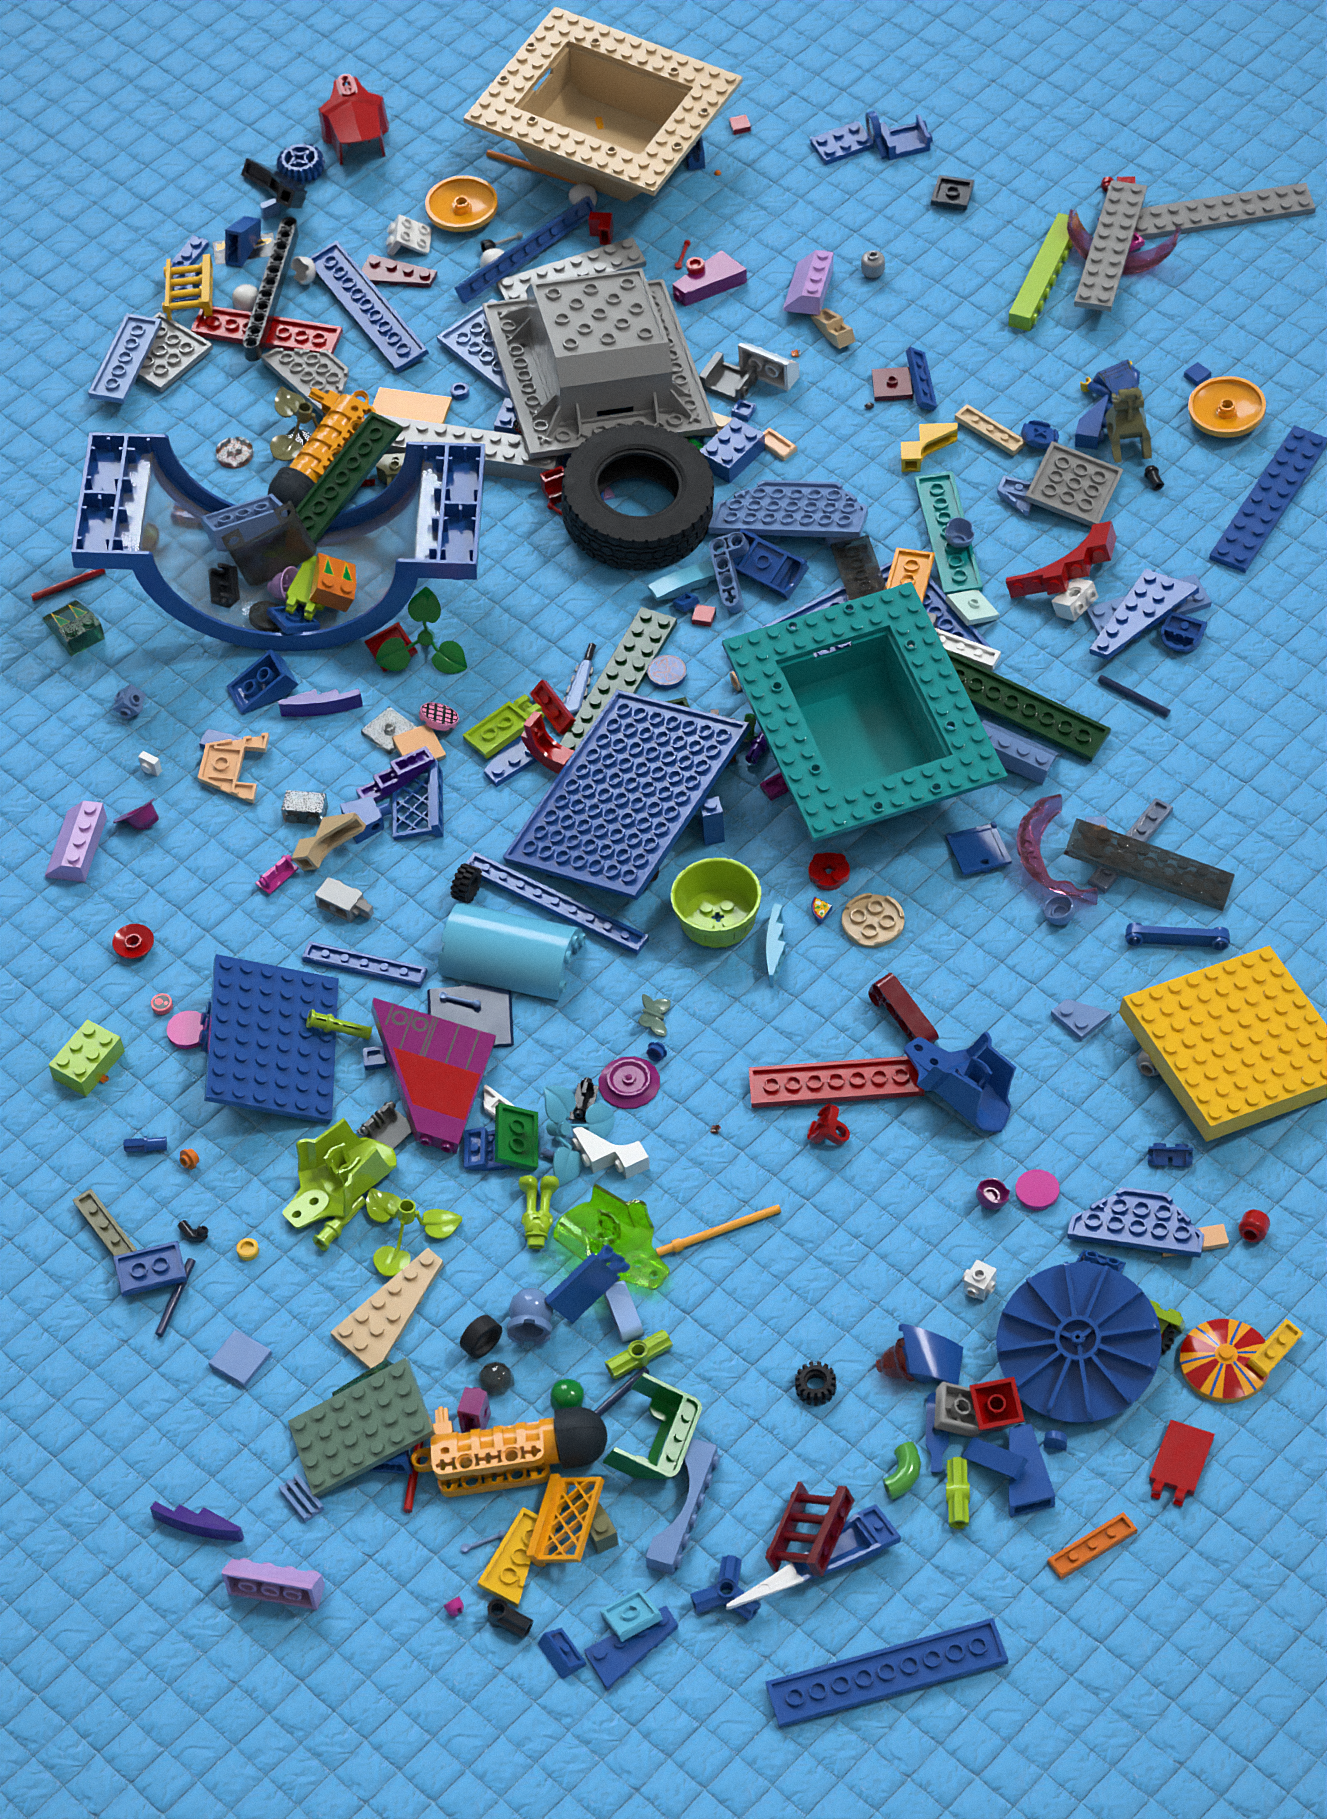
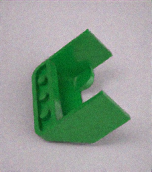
M643 1373L632 1385L631 1389L651 1398L648 1406L649 1413L653 1418L661 1421L648 1459L640 1455H632L614 1447L603 1459L602 1463L636 1479H672L681 1468L702 1412V1404L696 1397L647 1373Z

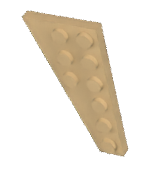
M426 1248L330 1332L331 1337L373 1374L380 1372V1367L388 1359L392 1347L400 1339L412 1319L416 1307L424 1299V1294L428 1287L433 1284L444 1265L443 1260L429 1248Z

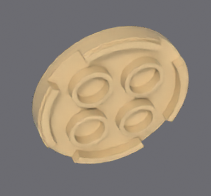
M865 893L856 896L846 904L841 919L845 935L855 944L868 948L883 947L894 942L901 935L904 928L903 909L895 899L888 895L882 896Z

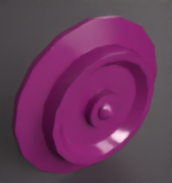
M636 1056L621 1057L611 1061L603 1068L599 1077V1091L602 1097L612 1106L622 1109H636L648 1104L656 1097L660 1088V1075L655 1066L647 1060Z

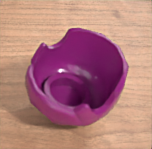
M987 1178L981 1181L977 1187L976 1197L979 1203L986 1209H1001L1009 1200L1010 1190L997 1178Z

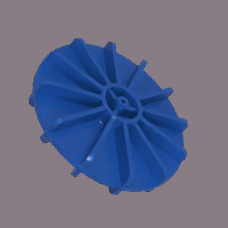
M1068 1261L1064 1262V1264L1047 1268L1026 1279L1011 1296L1005 1308H1003L996 1337L997 1356L1004 1378H1015L1019 1399L1034 1411L1051 1420L1054 1419L1068 1423L1092 1424L1095 1421L1104 1420L1122 1412L1126 1408H1130L1152 1382L1160 1362L1162 1346L1158 1317L1150 1300L1141 1288L1128 1277L1107 1265L1102 1266L1084 1262L1068 1263Z

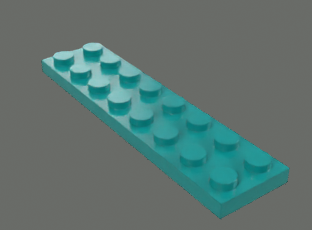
M953 471L915 476L914 482L931 549L935 553L934 560L942 592L946 596L970 590L983 592V585L972 543L964 548H955L945 538V530L949 520L955 517L965 518Z

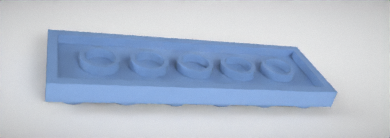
M126 313L89 389V398L125 404L162 326L161 319Z
M1196 574L1178 579L1198 586L1199 593L1195 596L1191 595L1186 599V603L1182 606H1176L1171 610L1172 612L1187 615L1211 607L1212 601ZM1126 596L1086 609L1085 613L1098 636ZM1165 617L1159 623L1165 622L1167 617Z

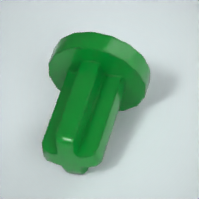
M752 713L746 714L744 722L749 723L751 727L743 740L744 742H750V740H754L758 736L754 732L756 718Z

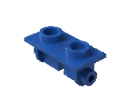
M1153 1143V1146L1148 1147V1152H1152V1154H1148V1163H1152V1166H1168V1158H1172V1166L1188 1167V1165L1193 1163V1156H1188V1153L1193 1152V1148H1188L1187 1144H1175V1147H1166L1165 1143Z

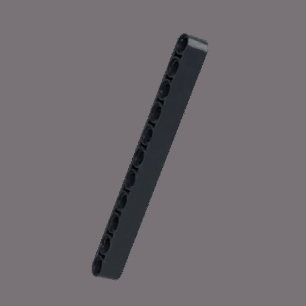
M285 217L280 222L244 336L243 348L245 359L251 362L258 361L262 356L298 240L297 220L293 217Z

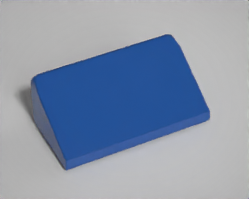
M562 1628L543 1633L538 1645L561 1679L586 1666L587 1663Z

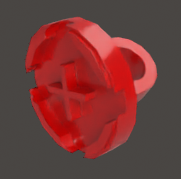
M829 1103L818 1112L817 1116L819 1118L817 1122L814 1120L810 1124L807 1138L812 1143L818 1144L826 1138L836 1145H842L850 1138L847 1126L837 1120L839 1108ZM836 1130L840 1132L842 1137L836 1133Z

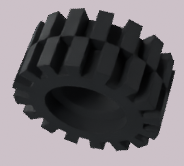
M466 863L461 864L454 875L455 879L452 880L451 897L467 904L471 903L474 900V896L476 897L477 890L479 891V884L482 881L480 880L482 878V870Z
M813 1361L809 1362V1367L806 1363L802 1365V1369L799 1368L795 1376L797 1396H800L802 1402L806 1400L808 1405L814 1402V1406H818L820 1401L824 1405L826 1404V1399L828 1401L832 1400V1395L834 1396L836 1393V1375L833 1369H828V1364L826 1363L821 1366L820 1361H817V1365H814ZM812 1378H820L825 1384L822 1388L812 1389L808 1387L807 1382Z

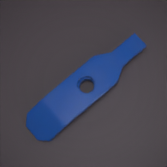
M932 1392L927 1396L926 1447L931 1454L930 1473H942V1456L949 1447V1431L937 1429L934 1426L936 1392ZM935 1430H940L942 1434L935 1435L933 1434V1432Z

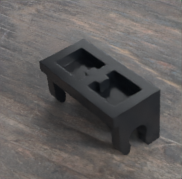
M218 563V568L222 570L216 568L208 570L211 603L229 609L240 600L237 566Z

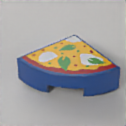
M816 897L813 898L811 905L812 913L815 920L822 924L833 910L832 905Z

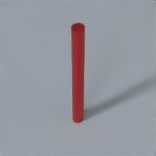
M93 569L30 595L32 600L36 601L106 572L105 569Z
M424 1441L415 1445L413 1452L423 1448ZM421 1457L417 1459V1464H420ZM413 1464V1472L409 1474L403 1511L406 1513L412 1512L419 1474L414 1469Z

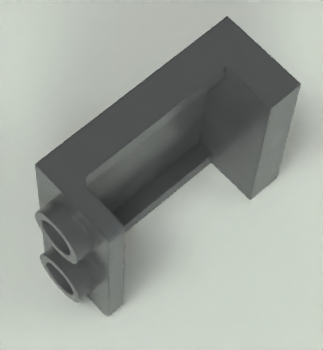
M716 351L699 374V378L704 391L737 403L739 399L746 397L751 386L756 384L758 374L756 366L752 365L748 371L724 362L723 353Z

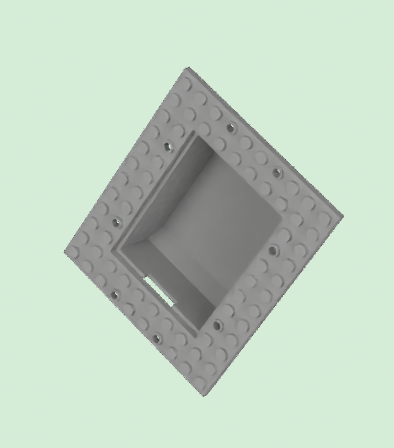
M642 268L533 282L527 287V297L482 303L484 316L530 459L573 453L590 436H595L597 432L602 430L606 431L607 428L619 427V425H653L656 428L662 427L667 429V431L671 430L683 437L717 432L714 416L663 279L646 281ZM630 406H633L634 412L597 417V411Z

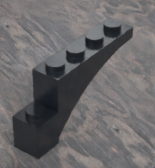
M246 158L241 173L242 176L269 191L276 198V202L289 208L302 209L307 195V191L304 190L306 185L251 158Z

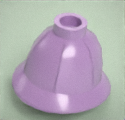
M289 566L283 572L277 574L272 581L268 582V592L276 599L287 602L286 593L298 573L297 568Z

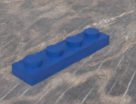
M909 347L905 352L917 405L923 409L934 411L937 408L925 352Z

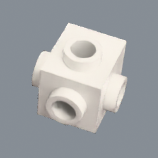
M976 1260L970 1270L967 1269L963 1275L964 1291L969 1296L984 1301L987 1294L991 1295L995 1289L997 1269Z

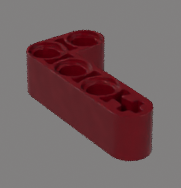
M889 973L871 985L868 995L872 1003L876 1007L884 1005L910 1041L917 1037H922L930 1043H934L939 1039L933 1025L894 974Z

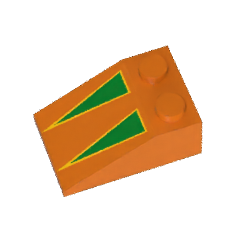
M318 552L309 601L347 612L355 597L357 585L355 564Z

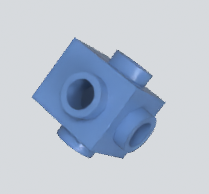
M129 684L115 695V703L112 709L126 719H130L135 715L138 716L143 710L142 704L146 694L132 684Z

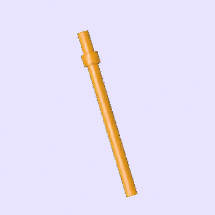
M777 1204L689 1237L671 1240V1243L656 1248L655 1252L660 1257L673 1251L675 1253L683 1251L684 1247L781 1213L780 1206Z

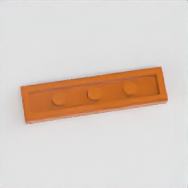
M1122 1512L1048 1558L1047 1563L1059 1579L1062 1580L1135 1535L1138 1529L1127 1515Z

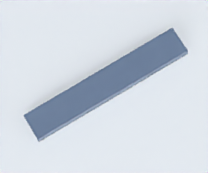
M1155 798L1088 879V885L1106 894L1173 812V806Z

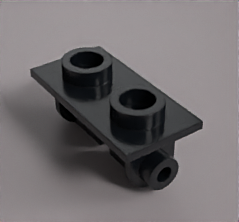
M585 1077L577 1085L575 1093L576 1106L570 1112L569 1120L586 1122V1111L589 1106L595 1104L599 1086L593 1085L592 1079L589 1077Z

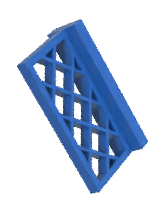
M435 760L434 763L421 773H428V776L422 782L417 779L420 776L418 775L402 788L392 793L394 841L434 834L436 838L444 836L443 771L438 760ZM413 782L418 784L413 791L407 789ZM424 788L428 792L421 798L417 794ZM403 792L409 794L403 801L398 799ZM415 798L419 802L413 808L407 805ZM424 804L428 809L421 814L417 810ZM403 808L409 810L403 818L398 815ZM415 814L419 818L411 824L407 820ZM423 821L428 823V828H418ZM403 824L409 827L405 832L398 833V829Z

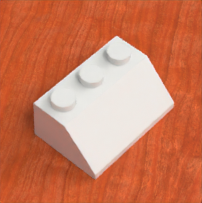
M739 343V367L749 371L752 365L756 366L759 380L789 391L799 378V363L771 353L761 347Z

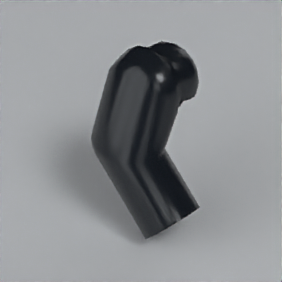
M186 1220L181 1221L177 1226L189 1241H203L208 1237L209 1230L206 1226L202 1225V1227L198 1226L197 1229H193Z

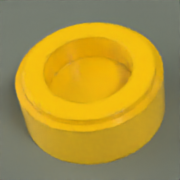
M245 1238L237 1244L236 1250L240 1259L251 1261L258 1256L259 1247L254 1239Z

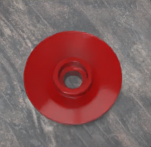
M142 924L123 926L115 933L112 940L114 951L126 959H136L144 956L151 950L154 944L152 931Z

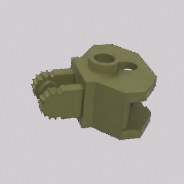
M405 453L386 454L377 463L378 478L386 483L387 486L398 474Z

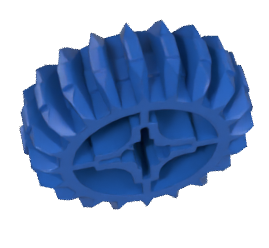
M298 143L295 146L291 144L290 148L285 147L284 151H280V155L277 156L276 166L279 173L304 184V182L311 183L312 179L317 180V177L321 176L325 168V159L318 147H313L312 144L306 145L304 143L299 145Z

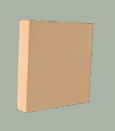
M426 724L392 737V741L401 757L427 746L435 760L440 761L446 758V753L434 731Z

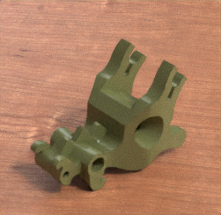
M1136 387L1120 389L1117 396L1115 393H1112L1113 407L1106 413V427L1115 463L1122 462L1120 439L1139 437L1142 457L1144 459L1152 458L1151 437L1146 426V415L1143 409L1144 399L1141 390Z

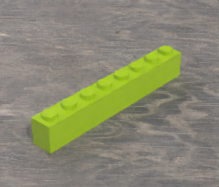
M1062 213L1057 214L1009 311L1008 326L1030 331L1033 324L1036 325L1038 313L1043 311L1045 299H1049L1051 287H1054L1056 284L1057 274H1061L1063 262L1068 260L1069 250L1073 249L1075 238L1080 235L1081 226H1079L1078 217Z

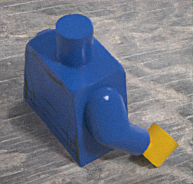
M1127 359L1097 372L1093 381H1091L1090 377H1087L1085 379L1086 383L1080 382L1081 390L1083 392L1092 391L1101 397L1109 395L1108 401L1112 403V393H1115L1117 396L1120 389H1131L1139 386L1140 372L1132 365V361Z

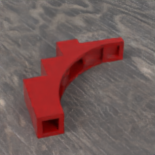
M1112 521L1093 524L1085 540L1061 559L1033 572L1007 577L1005 582L1010 597L1015 598L1047 592V595L1067 592L1069 581L1089 576L1092 564L1111 561L1117 539Z

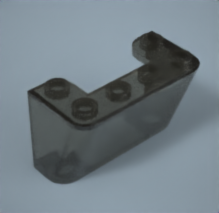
M291 501L273 509L280 522L279 525L245 542L239 528L221 537L243 578L251 587L265 583L283 572L287 567H295L310 559L316 553V546ZM286 509L291 510V513H290L289 516H287V517H282V516H281V513H282L284 510H286ZM233 537H238V538H239V540H238V542H237L236 544H234V545H230V544H229V540H230L231 538H233Z

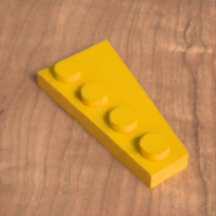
M524 1507L520 1510L477 1582L478 1587L516 1607L519 1606L531 1560L526 1556L538 1517L536 1513Z

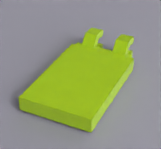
M311 554L306 556L286 593V599L288 600L285 612L293 614L298 603L306 605L304 618L312 620L317 609L323 611L325 607L324 605L309 601L317 556Z
M524 694L516 699L513 704L508 701L462 736L469 745L488 759L525 731L523 724L534 711L541 713L542 718L545 716L541 712V706L537 703L532 706L529 703L530 698Z

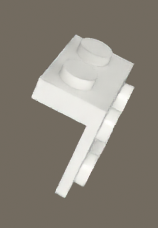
M400 214L393 223L389 224L387 229L389 236L386 241L388 246L387 254L394 256L401 245L424 255L429 253L431 228Z

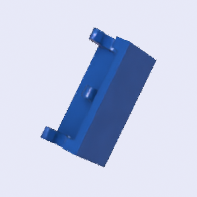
M702 135L685 156L687 170L705 169Z

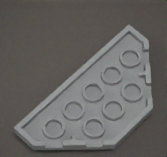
M275 348L261 356L262 362L303 397L305 401L309 402L323 417L327 413L321 411L322 404L308 397L310 390L316 388L325 394H328L330 390L339 395L344 394L349 377V368L328 350H320V353L310 352L309 349H294L293 352L284 351V348Z

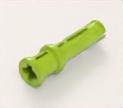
M314 1009L309 1011L306 1021L307 1028L316 1027L323 1029L324 1032L332 1030L366 1040L370 1039L372 1027L336 1019L332 1014L317 1013Z
M360 1196L353 1201L352 1211L346 1217H335L332 1221L326 1222L324 1229L318 1235L313 1236L312 1240L319 1249L327 1251L330 1248L331 1242L341 1236L345 1225L366 1204L364 1197Z

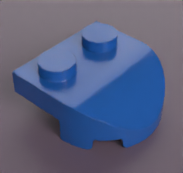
M1171 611L1164 625L1161 626L1162 642L1166 647L1176 651H1193L1198 648L1208 626L1207 622Z

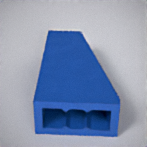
M1032 1424L1016 1425L1009 1429V1451L1025 1457L1028 1462L1018 1481L1009 1478L1010 1517L1055 1507V1493Z

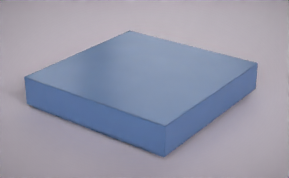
M235 1329L208 1363L211 1368L246 1387L272 1355V1352L269 1348Z

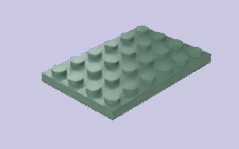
M407 1358L394 1363L288 1421L312 1495L317 1498L436 1434L412 1366Z

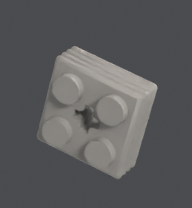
M942 1382L936 1388L935 1428L975 1438L982 1432L978 1428L969 1388L947 1382Z

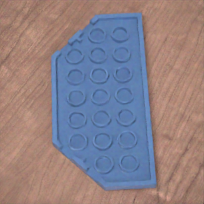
M762 480L757 483L756 487L750 490L746 488L734 494L733 499L727 502L725 500L718 502L708 529L709 533L730 534L739 532L742 528L757 535L861 538L868 516V507L860 504L852 493L846 492L839 482Z

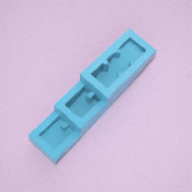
M708 561L681 569L649 584L647 589L658 601L679 597L686 592L690 593L691 589L707 587L710 580L717 579L713 562Z
M775 903L769 919L766 937V963L770 987H774L786 956V942H783L785 936L784 924L781 923L783 909L782 905Z

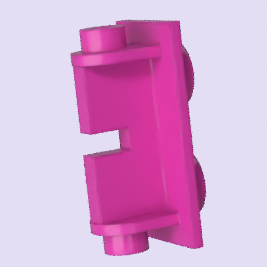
M289 854L283 855L281 860L264 875H261L255 884L268 894H271L299 868L291 863L293 860Z

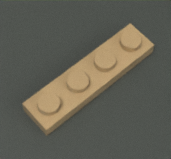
M968 404L955 414L957 422L1012 456L1026 446V442L1022 437Z

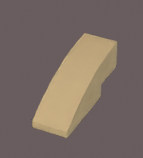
M827 308L822 309L820 315L810 314L817 328L837 348L840 349L856 342L853 329L844 324L842 316Z

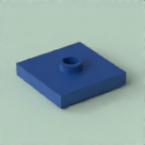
M301 604L297 606L293 614L285 612L287 606L267 608L266 614L285 634L320 630L321 624L314 617L312 620L304 618L306 612H304L305 608Z

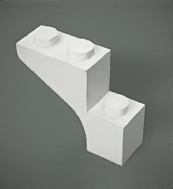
M582 1127L573 1129L574 1138L571 1139L576 1151L580 1150L584 1165L586 1167L589 1166L593 1173L615 1164L619 1173L623 1172L625 1178L628 1179L650 1169L649 1157L639 1141L628 1145H614Z

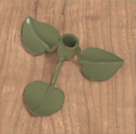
M281 386L275 397V410L280 416L289 418L294 414L297 418V424L292 438L287 435L275 436L270 443V450L275 459L291 461L296 458L302 449V444L295 441L300 424H306L312 419L317 428L318 423L315 414L312 413V405L297 393Z

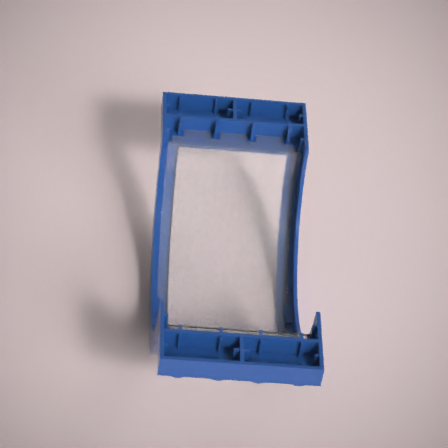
M89 432L71 549L73 567L91 568L94 570H133L136 579L144 591L165 612L198 632L228 643L263 650L306 651L352 642L371 634L391 621L410 600L416 588L418 578L477 580L486 462L485 444L409 441L406 443V452L402 466L393 481L374 498L354 508L341 511L308 554L317 556L319 552L355 564L357 585L354 601L347 612L325 606L323 611L316 610L313 617L321 624L320 630L285 634L266 614L267 608L287 606L286 602L276 599L267 589L268 582L272 581L281 572L264 564L258 558L276 534L268 535L261 540L250 541L243 546L232 547L224 552H218L211 545L200 517L235 506V504L211 493L187 473L175 456L169 436L166 434ZM303 560V561L300 563V565L297 567V570H298V571H299L300 567L302 566L304 560ZM218 563L237 566L240 600L231 608L211 603L208 570L210 568L222 570L218 568Z

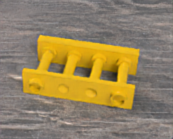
M210 254L203 255V262L200 265L172 268L171 260L167 259L166 267H163L166 287L165 302H162L163 313H167L168 320H172V310L198 307L203 309L205 316H211L213 265ZM201 272L197 277L173 279V275ZM202 285L195 289L173 291L175 286ZM199 295L202 297L199 300L173 303V298Z

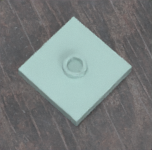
M979 590L949 594L945 599L966 625L997 620L1000 615Z

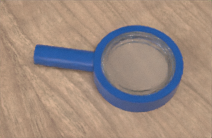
M875 111L866 112L865 122L868 134L873 142L876 143L881 159H886L888 154L882 141L879 118Z

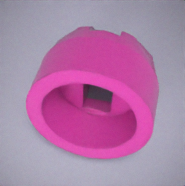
M459 1596L443 1605L446 1612L451 1616H458V1612L462 1613L464 1609L463 1602Z

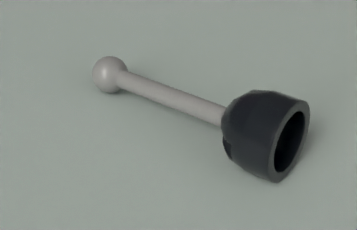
M517 232L516 235L497 242H493L491 239L483 240L480 243L481 249L484 253L486 250L496 248L497 245L516 238L521 239L523 234Z

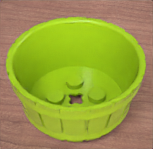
M727 858L703 859L690 864L676 877L671 889L673 910L680 921L683 931L694 942L711 948L728 947L745 938L755 924L756 915L761 903L760 882L752 870L738 861ZM715 913H719L720 916H724V918L720 919V922H716L715 919H712V917L715 916Z

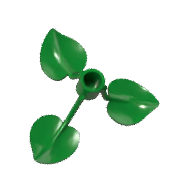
M424 587L412 597L408 604L410 617L417 622L423 621L424 629L418 634L417 640L406 647L401 638L394 637L386 640L377 652L376 663L392 671L403 670L410 662L408 649L418 643L422 646H429L431 644L436 651L432 656V663L437 670L448 674L462 672L467 669L463 648L455 641H445L438 649L434 642L435 634L431 629H428L426 621L435 623L441 615V606L435 593L430 588Z

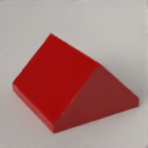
M1014 1377L969 1385L979 1431H1002L1024 1422Z

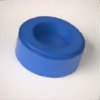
M463 382L455 383L450 388L451 397L455 400H465L470 394L469 386Z

